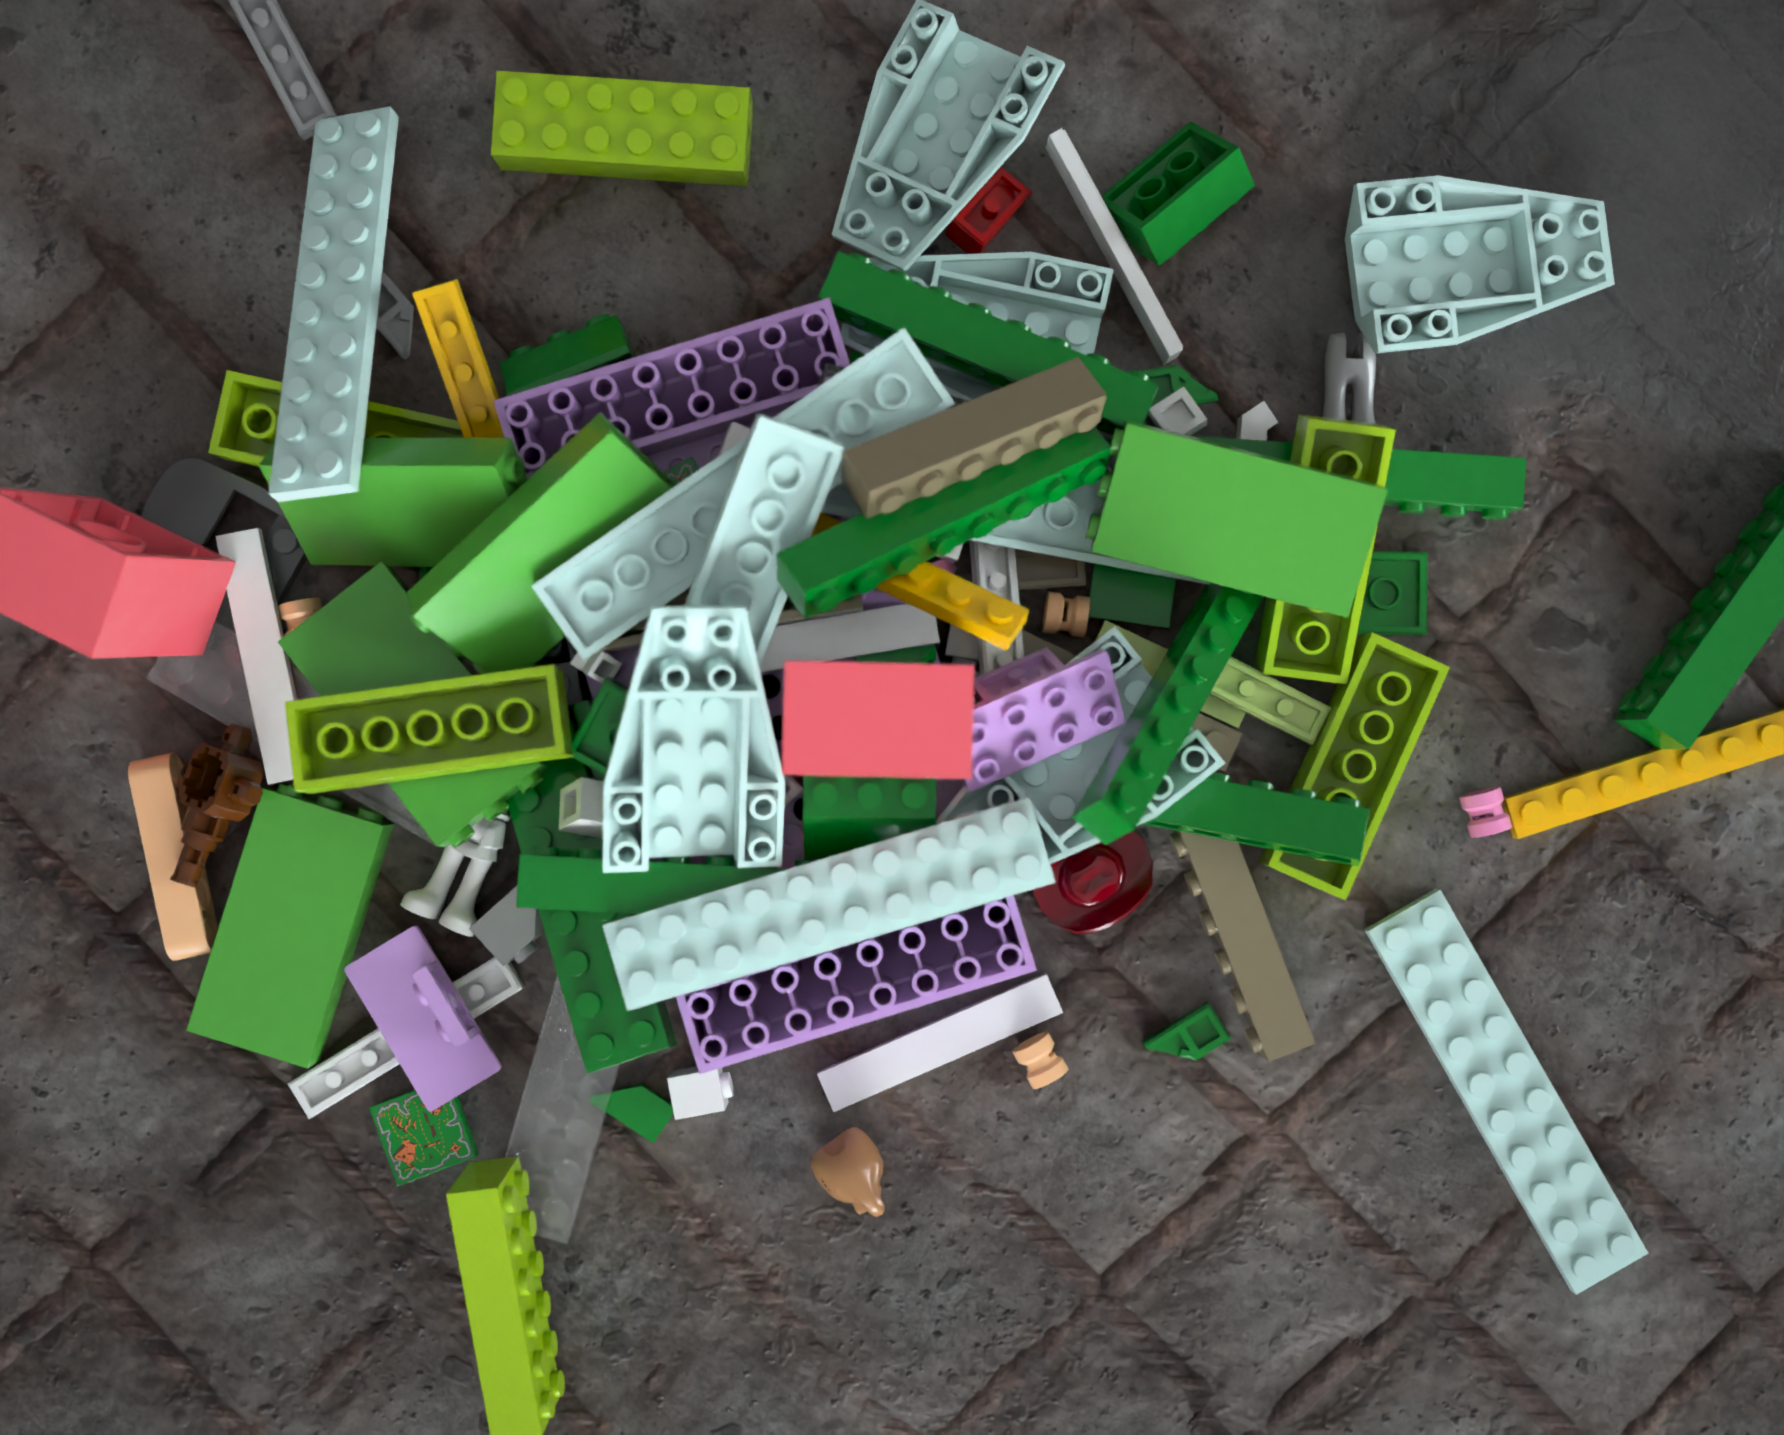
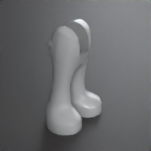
M1345 333L1330 334L1325 353V402L1323 417L1346 420L1345 394L1346 386L1350 384L1353 391L1351 421L1376 424L1373 410L1376 375L1375 352L1363 333H1359L1356 339L1354 358H1346Z

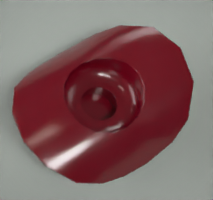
M1132 830L1107 845L1100 842L1050 864L1056 883L1039 887L1032 891L1040 910L1056 926L1076 934L1095 933L1125 918L1145 900L1153 886V860L1144 839Z

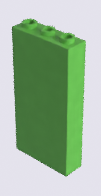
M601 413L597 414L406 593L411 610L409 613L410 619L423 632L429 633L433 631L441 637L442 643L453 655L458 658L464 655L471 660L480 675L531 668L566 636L531 586L674 488L677 484Z
M1125 420L1123 430L1115 428L1110 443V454L1115 455L1111 473L1105 472L1102 476L1097 492V497L1104 498L1100 515L1091 514L1085 539L1092 540L1091 550L1093 553L1349 617L1386 499L1387 488L1381 484Z
M364 438L358 492L278 503L311 565L376 566L382 561L388 566L435 567L524 484L528 478L525 473L524 461L518 455L512 438ZM275 443L258 465L269 486Z
M382 561L278 641L279 645L320 697L476 675L462 656L460 658L456 657L444 646L441 637L433 631L429 633L423 632L412 622L409 617L411 610L406 597V593L410 589L395 570ZM545 761L391 782L388 784L437 847H448L451 844L453 848H457L475 834L472 827L485 817L488 821H491L502 814L510 806L506 800L519 790L525 794L541 783L544 779L541 773L549 766Z
M280 782L278 787L262 788L263 794L254 813L186 1031L297 1066L309 1068L321 1060L347 978L344 969L352 962L395 824L382 820L384 816L382 812L365 807H359L358 812L343 808V800L327 795H319L318 800L304 796L303 792H296L293 784Z

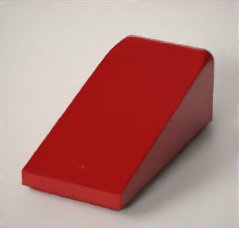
M1001 166L949 223L945 232L946 236L967 254L983 253L1031 196L1032 191Z

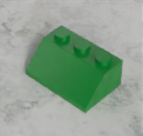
M1190 121L1101 195L1120 232L1138 253L1160 266L1164 261L1175 255L1195 235L1205 230L1225 210L1236 204L1255 184L1238 146Z
M598 315L585 323L587 327L573 333L570 330L559 331L547 338L548 343L534 349L532 346H523L508 354L509 359L499 362L507 396L636 357L618 316Z
M804 775L803 777L804 860H819L936 825V778Z

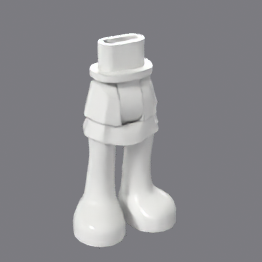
M508 808L491 821H488L485 817L472 827L475 834L459 847L453 848L451 844L445 847L438 866L426 886L422 889L408 891L400 905L419 916L428 919H438L464 856L472 858L453 900L442 913L439 924L459 934L473 937L474 933L469 928L478 921L474 912L476 899L492 862L497 861L498 849L503 848L506 829L505 822H509L511 818L506 814Z

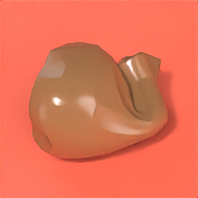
M857 1127L847 1129L810 1157L811 1169L816 1180L831 1197L844 1203H853L854 1209L859 1215L869 1212L870 1215L878 1217L883 1214L885 1205L881 1199L880 1179L883 1174L884 1163L878 1148L864 1131Z

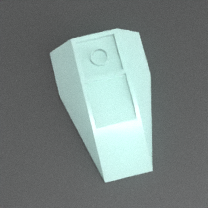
M916 0L877 70L831 234L832 237L906 272L1025 140L1061 75L1065 62L1029 46H1026L1021 57L960 31L953 13L926 1Z
M1439 175L1357 183L1353 187L1345 234V247L1356 324L1375 354L1458 345L1615 284L1604 201Z
M1036 252L919 256L906 272L874 257H868L875 267L887 272L891 269L899 270L910 276L913 283L925 288L930 286L942 288L952 295V299L966 305L969 303L982 305L991 311L992 316L1006 322L1008 320L1020 321L1029 326L1032 333L1046 339L1049 336L1063 339L1071 345L1072 350L1084 355L1094 353L1101 318L1106 308L1114 269ZM844 322L842 324L841 336L844 345L864 355L886 341ZM924 357L949 395L963 403L1000 389Z
M651 606L603 782V873L648 871L649 858L733 855L738 868L782 866L785 780L782 774V767L745 606Z
M1116 626L1068 663L1099 649H1104L1109 654L1125 722L1120 726L975 791H969L964 784L936 820L937 824L1030 797L1050 864L1101 842L1071 816L1152 679L1141 665V657ZM1191 727L1138 825L1159 816L1225 764L1224 760L1199 729L1194 731Z

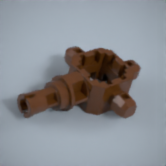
M233 723L230 724L221 739L224 742L222 748L202 743L193 751L190 760L184 763L181 770L183 780L179 788L180 803L189 807L180 829L184 831L181 839L184 846L170 880L187 886L198 887L208 854L215 851L218 842H223L230 820L240 822L249 815L251 807L260 802L263 794L260 783L264 775L262 762L244 756L245 749L249 750L251 744V729Z

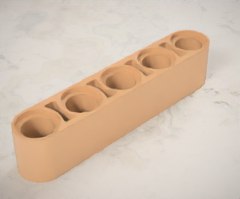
M174 752L131 761L128 766V778L164 947L168 957L172 961H178L210 954L218 931V925L205 865L198 882V887H191L170 880L184 846V843L181 842L184 831L180 829L189 807L180 803L179 788L183 780L181 776L183 764L180 757Z

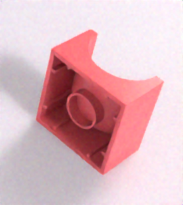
M0 487L1 614L89 658L203 655L236 561L101 497Z
M785 661L782 774L972 779L974 665Z

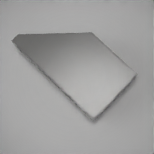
M383 272L376 328L398 354L406 360L410 356L414 306L389 276Z

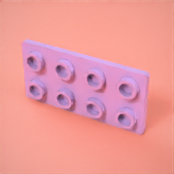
M1045 647L974 678V698L978 703L973 705L972 779H963L964 784L969 791H975L1122 725L1125 722L1109 654L1104 649H1099L1064 665Z
M418 926L410 927L345 967L346 975L428 1111H434L502 1068L501 1063Z

